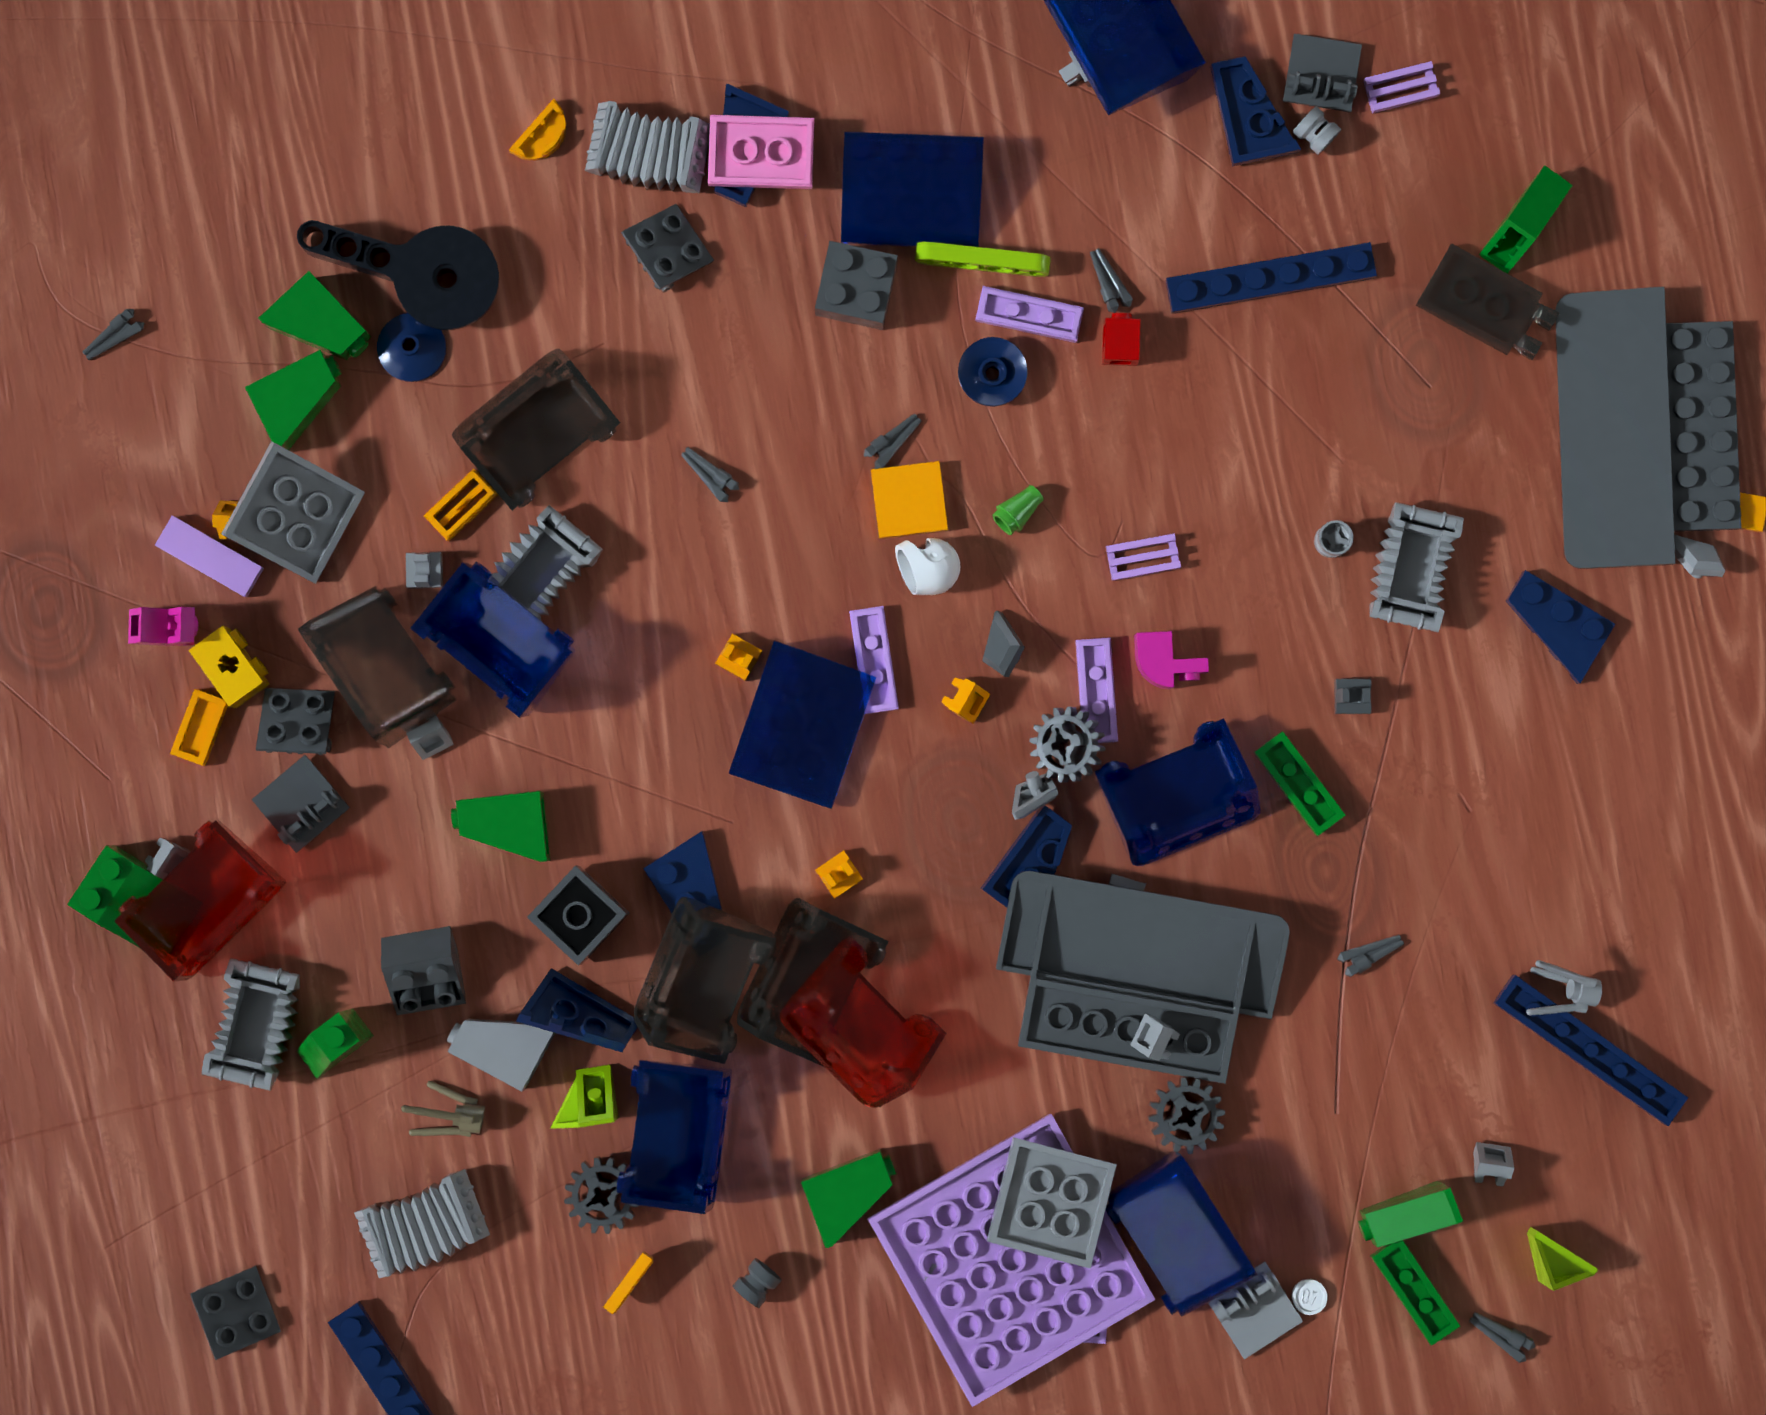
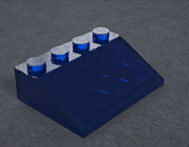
M1044 0L1108 116L1188 81L1206 63L1171 0Z
M845 132L841 243L916 246L918 242H936L979 247L984 137Z
M774 641L728 774L832 809L877 677Z

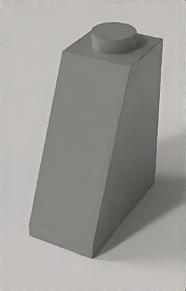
M467 1019L463 1021L462 1025L459 1023L454 1025L447 1038V1042L451 1043L447 1052L522 1092L527 1088L556 1033L513 1021Z

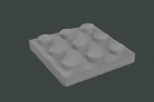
M271 441L221 534L316 584L365 492Z
M1013 1137L987 1242L1091 1269L1117 1164Z

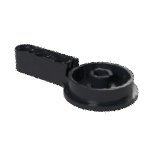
M314 220L304 222L297 231L298 243L308 255L392 281L399 301L408 314L419 323L430 328L456 330L475 323L490 309L498 292L499 270L492 251L480 237L461 227L448 225L428 228L402 245H393ZM316 231L323 233L321 244L315 247L307 245L306 242L309 234ZM346 242L357 244L356 252L350 257L340 255V248ZM380 252L390 254V261L384 267L373 265L375 255ZM445 273H453L457 276V281L454 286L443 288L439 285L438 277Z

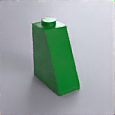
M1544 165L1479 255L1507 275L1538 238L1573 185Z
M310 271L258 318L270 330L344 360L351 356L356 358L364 352L369 345L367 341L371 338L370 334Z
M318 350L246 386L245 389L271 441L289 450L339 390L341 384L337 376L342 373L333 356L327 358L321 350Z
M536 791L456 800V808L451 809L453 829H459L460 836L539 862L551 861L543 792Z
M352 1008L338 1012L310 1033L296 1052L318 1079L374 1035Z
M878 1149L801 1179L803 1190L825 1248L832 1247L893 1185L891 1176L896 1175V1171L890 1155L883 1156L881 1150Z
M1435 1181L1360 1210L1363 1220L1358 1221V1225L1365 1241L1371 1240L1372 1244L1376 1247H1381L1461 1223L1463 1219L1451 1188L1440 1181Z

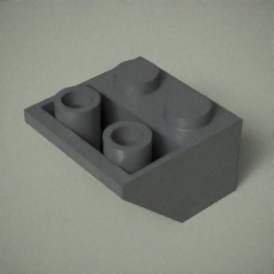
M451 926L381 938V969L397 1015L466 1004L459 954Z

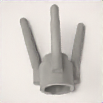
M1541 960L1535 962L1537 967H1531L1530 971L1533 974L1566 983V996L1568 999H1572L1573 1004L1530 1008L1526 1011L1527 1015H1545L1573 1011L1586 1013L1588 1006L1596 1007L1602 997V982L1600 979L1586 977Z

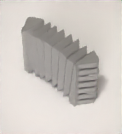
M617 102L598 103V112L596 113L595 120H593L594 132L591 137L592 142L590 143L589 150H587L586 172L602 176L607 171L610 179H613L618 174L622 184L630 179L634 187L642 181L646 190L655 182L659 191L666 183L671 191H673L678 183L682 192L700 193L709 149V123L692 116L683 124L678 117L672 123L669 116L664 122L661 121L659 116L651 122L647 113L642 120L638 112L631 116L628 107L621 113Z
M1394 503L1388 518L1391 528L1383 531L1389 538L1379 542L1385 550L1375 555L1381 563L1373 567L1379 575L1370 579L1378 586L1370 592L1377 598L1369 604L1370 617L1380 618L1387 621V623L1394 622L1410 625L1418 630L1425 629L1439 632L1445 611L1437 603L1445 599L1438 594L1444 590L1438 583L1446 580L1440 572L1448 568L1444 563L1452 558L1448 553L1455 551L1450 543L1461 537L1463 517L1447 514L1445 511L1442 513L1416 507V505Z
M550 505L537 517L538 527L528 525L530 534L519 533L521 543L510 542L512 553L502 552L503 562H494L498 573H488L491 583H482L474 595L475 598L487 607V610L497 614L511 626L512 630H516L527 640L543 627L540 615H549L546 607L554 606L551 597L560 598L558 589H567L566 581L575 582L573 575L581 576L580 568L593 567L603 551V548L590 539V535L584 534L567 520L565 515L562 516Z
M230 958L224 980L231 988L223 991L230 996V998L223 1001L229 1009L221 1011L227 1019L218 1023L223 1030L214 1033L219 1039L211 1041L216 1048L205 1054L202 1075L219 1078L220 1081L227 1080L248 1085L250 1088L256 1087L271 1091L279 1075V1070L274 1065L284 1062L277 1054L288 1051L281 1042L293 1038L287 1029L295 1026V1023L289 1017L298 1014L290 1005L298 1001L292 993L300 989V975L282 970V968H269L263 965L259 966L251 961H238L237 959Z
M465 1169L445 1176L441 1180L440 1185L433 1183L430 1185V1189L427 1187L422 1190V1194L416 1193L413 1195L412 1200L406 1196L401 1202L397 1199L392 1205L388 1201L383 1203L381 1207L375 1203L354 1212L356 1219L359 1221V1232H362L363 1238L366 1240V1246L370 1250V1261L373 1262L374 1267L377 1269L379 1278L390 1276L396 1269L402 1274L408 1266L413 1271H416L420 1263L427 1267L432 1259L439 1263L444 1257V1252L451 1257L455 1253L456 1247L462 1250L466 1247V1242L472 1244L490 1235L484 1220L485 1215L481 1212L473 1191L474 1186L471 1185Z

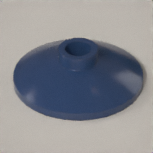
M405 313L394 317L383 327L377 341V354L383 368L393 377L406 382L422 381L432 376L441 367L446 355V340L442 330L425 326L415 320L410 314ZM409 339L416 342V346L412 351L404 350V343Z
M988 337L974 342L965 350L958 366V378L963 391L970 399L984 406L995 407L1011 402L1021 393L1027 380V363L1024 355L1017 346L1003 338ZM989 368H995L999 372V376L995 380H990L986 376V371Z

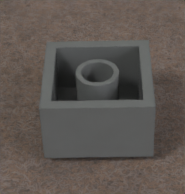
M829 241L815 305V315L883 330L898 264V255Z
M574 866L527 918L579 966L592 955L630 913L581 866Z

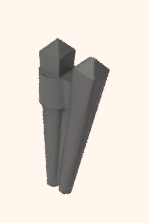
M1098 248L1095 251H1091L1090 256L1101 287L1100 292L1108 311L1116 313L1119 307L1117 300H1120L1122 306L1131 307L1133 298L1101 250Z
M125 309L121 314L119 313L109 322L110 325L82 351L84 355H87L88 360L144 330L145 323L138 321L131 325L128 322L134 317V309Z
M914 413L884 436L880 435L870 442V446L864 449V457H872L877 453L879 458L874 462L875 469L884 468L922 422L921 419L917 418V415Z
M689 447L685 449V452H682L681 456L720 502H728L729 495L724 491L726 486L730 490H739V482L734 480L732 475L724 469L717 468Z
M1396 935L1340 952L1337 960L1342 963L1349 960L1352 962L1353 965L1347 967L1345 971L1346 976L1352 977L1371 968V964L1404 945V942L1401 940L1400 935Z
M1474 1312L1473 1317L1469 1320L1519 1363L1526 1361L1525 1352L1520 1350L1521 1346L1528 1350L1536 1347L1534 1340L1526 1336L1525 1333L1515 1328L1510 1329L1481 1314Z

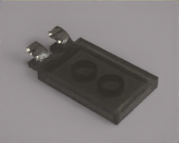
M1452 243L1416 304L1417 307L1505 355H1508L1513 347L1530 360L1534 359L1542 345V342L1526 335L1533 320L1541 327L1550 331L1560 314L1538 302L1543 294L1542 292Z

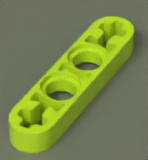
M918 242L916 245L915 261L932 266L1045 277L1049 275L1051 257L1030 252L936 242Z

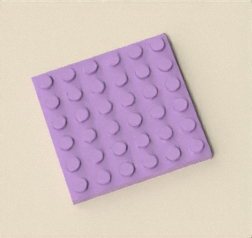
M1052 1114L1046 1115L867 1218L972 1407L1155 1300L1106 1210L1091 1269L987 1242L1013 1137L1073 1153ZM932 1263L937 1265L933 1272L929 1274L928 1271Z

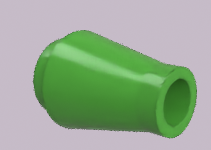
M1029 485L1025 490L997 505V511L992 517L1005 533L1012 535L1015 531L1020 532L1038 505L1044 501V498L1034 486Z

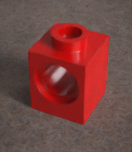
M1112 313L1111 318H1105L1103 323L1102 365L1137 366L1140 355V319H1132V314Z

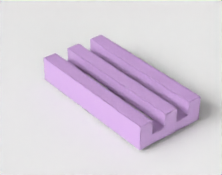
M1432 61L1366 77L1363 82L1372 114L1439 97L1440 90L1436 85L1437 79L1436 75L1433 74ZM1425 73V77L1373 89L1374 85ZM1428 85L1429 88L1426 91L1379 103L1376 100L1377 97Z
M1175 533L1106 546L1112 581L1180 569L1181 564L1178 558L1179 553L1176 547ZM1168 543L1169 549L1115 558L1114 555L1116 552ZM1167 556L1171 557L1170 563L1121 572L1117 571L1118 565Z

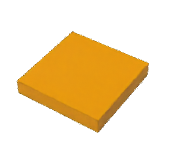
M940 461L871 469L879 539L948 531Z

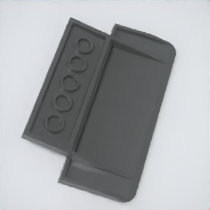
M1665 286L1570 293L1562 297L1555 308L1563 538L1564 555L1567 562L1578 569L1675 564L1674 532L1741 529L1733 321L1666 323Z
M1023 871L1013 879L996 970L1030 975L1018 1040L1019 1047L1226 1084L1239 1013L1272 1019L1290 930L1287 922L1282 917L1274 914L1036 871ZM1145 1014L1156 1017L1180 1034L1178 1040L1170 1038L1165 1048L1171 1053L1169 1059H1160V1061L1150 1059L1131 1046V1042Z

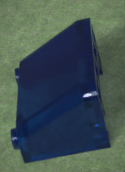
M476 561L472 566L467 562H462L410 629L421 638L426 639L428 637L433 642L438 643L436 647L447 651L497 692V697L500 699L509 697L506 707L519 718L529 716L574 654L575 649L571 646L574 640L559 628L554 632L490 579L493 574L482 564Z
M1224 718L1216 722L1209 721L1200 725L1193 737V745L1130 770L1127 763L1110 761L1104 764L1101 769L1094 771L1122 843L1133 865L1143 866L1245 825L1260 814L1261 808L1257 785Z
M644 1059L639 1060V1066L634 1065L631 1087H636L639 1101L631 1162L626 1172L620 1171L617 1181V1193H622L621 1203L706 1214L713 1209L717 1194L730 1096L731 1069Z
M1172 1151L1110 1191L1108 1197L1109 1204L1106 1205L1105 1210L1114 1225L1119 1222L1123 1224L1161 1283L1165 1294L1160 1298L1171 1315L1178 1312L1183 1317L1245 1284L1258 1275L1196 1175L1180 1153Z

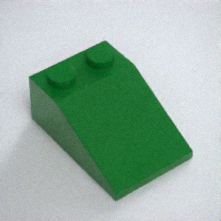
M106 845L67 905L101 927L165 961L203 904V901L180 886L153 875L147 870L148 866L118 846Z

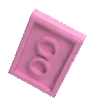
M710 115L708 186L812 189L814 118Z

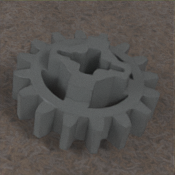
M1067 707L1065 711L1063 708H1054V716L1051 714L1042 715L1044 725H1034L1033 728L1039 734L1038 737L1030 738L1029 742L1037 745V749L1032 751L1030 755L1031 757L1040 758L1036 765L1037 769L1048 768L1046 772L1047 778H1056L1058 776V782H1068L1069 779L1072 782L1082 781V774L1085 776L1093 774L1091 764L1101 765L1102 763L1096 755L1097 752L1106 750V747L1098 745V740L1102 739L1105 734L1095 732L1094 729L1098 726L1099 721H1087L1089 717L1088 711H1079L1077 713L1076 707ZM1075 724L1082 729L1083 733L1076 730ZM1070 740L1071 745L1067 746L1065 750L1064 744ZM1052 756L1059 759L1060 765L1053 760Z
M1183 1076L1180 1077L1178 1086H1175L1173 1082L1168 1080L1167 1087L1169 1090L1163 1092L1157 1089L1155 1092L1160 1097L1159 1102L1150 1101L1149 1103L1152 1108L1156 1109V1114L1149 1115L1148 1120L1158 1124L1151 1130L1154 1135L1163 1133L1164 1136L1160 1143L1166 1146L1172 1141L1173 1151L1176 1153L1179 1152L1181 1146H1185L1188 1154H1193L1194 1145H1198L1203 1151L1206 1150L1205 1140L1209 1138L1216 1142L1217 1137L1213 1133L1214 1129L1224 1128V1125L1217 1121V1117L1225 1115V1110L1215 1106L1222 1100L1219 1095L1209 1096L1213 1089L1209 1084L1200 1089V1079L1195 1078L1192 1084L1188 1085L1186 1078ZM1182 1092H1193L1200 1095L1203 1099L1192 1102L1186 1100ZM1171 1100L1173 1106L1170 1115L1163 1119L1164 1108L1167 1102ZM1183 1107L1190 1111L1195 1109V1113L1191 1115L1192 1122L1188 1124L1184 1120L1177 1121L1182 1116L1180 1109ZM1209 1113V1122L1202 1131L1200 1127L1202 1118ZM1182 1129L1187 1131L1191 1138H1179L1170 1132Z
M596 1156L594 1158V1166L592 1167L588 1162H582L583 1173L574 1170L570 1175L576 1182L565 1185V1189L572 1192V1196L567 1197L564 1203L574 1205V1209L569 1213V1216L579 1215L581 1217L578 1225L580 1228L587 1222L592 1224L591 1233H596L599 1226H603L605 1233L609 1234L614 1223L619 1229H622L625 1226L623 1217L632 1220L635 1216L630 1207H637L641 1203L637 1198H633V1194L641 1191V1186H632L631 1183L637 1176L636 1173L626 1175L624 1171L627 1163L624 1162L619 1167L614 1166V1157H610L606 1164H602L600 1156ZM598 1172H609L618 1178L615 1180L604 1179ZM586 1180L589 1188L587 1197L580 1200V1188L583 1181ZM597 1187H600L601 1190H610L616 1187L607 1198L609 1203H606L603 1199L590 1203L598 1193ZM625 1189L626 1201L624 1207L620 1210L617 1198L618 1194ZM592 1209L602 1211L608 1218L595 1217L588 1212Z

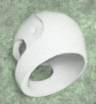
M927 538L925 549H919L910 541L905 540L895 547L896 559L901 575L913 595L932 596L945 593L957 581L961 568L960 559L955 549L948 542L938 538Z

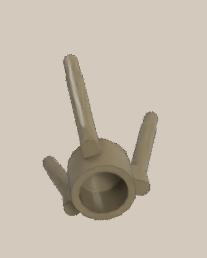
M433 1081L427 1082L429 1088L464 1105H456L455 1113L407 1105L401 1107L402 1112L452 1120V1125L458 1126L410 1129V1136L462 1135L471 1137V1133L480 1134L485 1106L477 1105V1098L467 1097Z

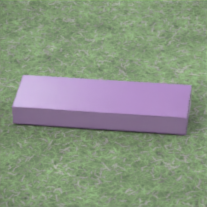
M983 286L975 321L1076 343L1084 307Z
M173 515L155 543V546L246 598L264 569L262 566Z
M884 606L849 611L864 714L898 710L899 706Z
M1111 638L1076 640L1080 711L1089 712L1087 721H1099L1098 726L1094 730L1095 732L1104 733L1105 736L1099 739L1098 743L1118 742Z

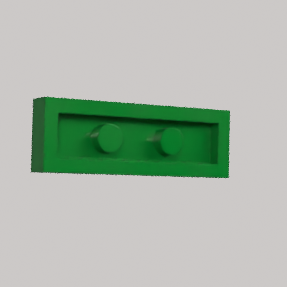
M1283 731L1253 752L1315 836H1319L1346 816Z
M1403 1240L1385 1245L1370 1255L1431 1346L1460 1327Z

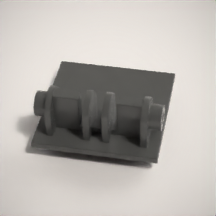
M1294 33L1283 102L1351 112L1353 98L1356 97L1358 88L1356 80L1362 44Z
M677 204L621 232L627 246L631 247L638 258L637 261L643 265V270L649 274L655 283V288L661 289L663 293L670 290L674 286V282L714 261Z
M265 688L256 751H266L267 753L287 752L288 754L315 753L319 755L331 752L332 741L329 738L335 691Z
M306 755L301 757L252 799L279 832L277 834L286 845L289 844L296 853L350 808Z
M256 1266L190 1293L215 1360L281 1332Z

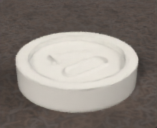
M1304 1279L1294 1286L1292 1302L1301 1313L1314 1315L1321 1312L1326 1306L1327 1292L1324 1286L1317 1280Z

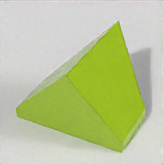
M611 1065L576 1070V1078L550 1129L580 1128L615 1122L619 1118Z
M1532 1227L1529 1228L1527 1236L1538 1282L1555 1291L1595 1275L1598 1270L1596 1267Z

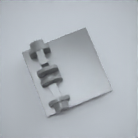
M1265 1261L1206 1299L1244 1359L1303 1322Z

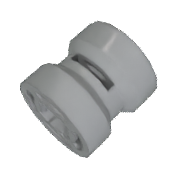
M1315 106L1296 126L1293 133L1300 139H1306L1310 143V149L1319 155L1342 129L1334 122L1329 123L1324 118V112Z
M1338 520L1327 522L1314 536L1316 550L1326 558L1341 556L1350 549L1353 543L1351 528L1346 523Z

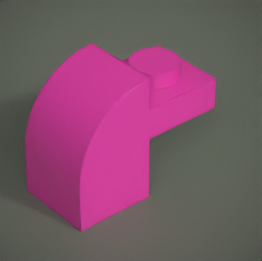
M139 607L129 609L128 644L194 645V637L198 632V619L195 616V607H176L170 609Z
M1172 631L1141 632L1134 635L1135 661L1138 670L1149 683L1163 689L1174 688V675H1179V681H1199L1200 674L1209 672L1208 658L1173 659Z

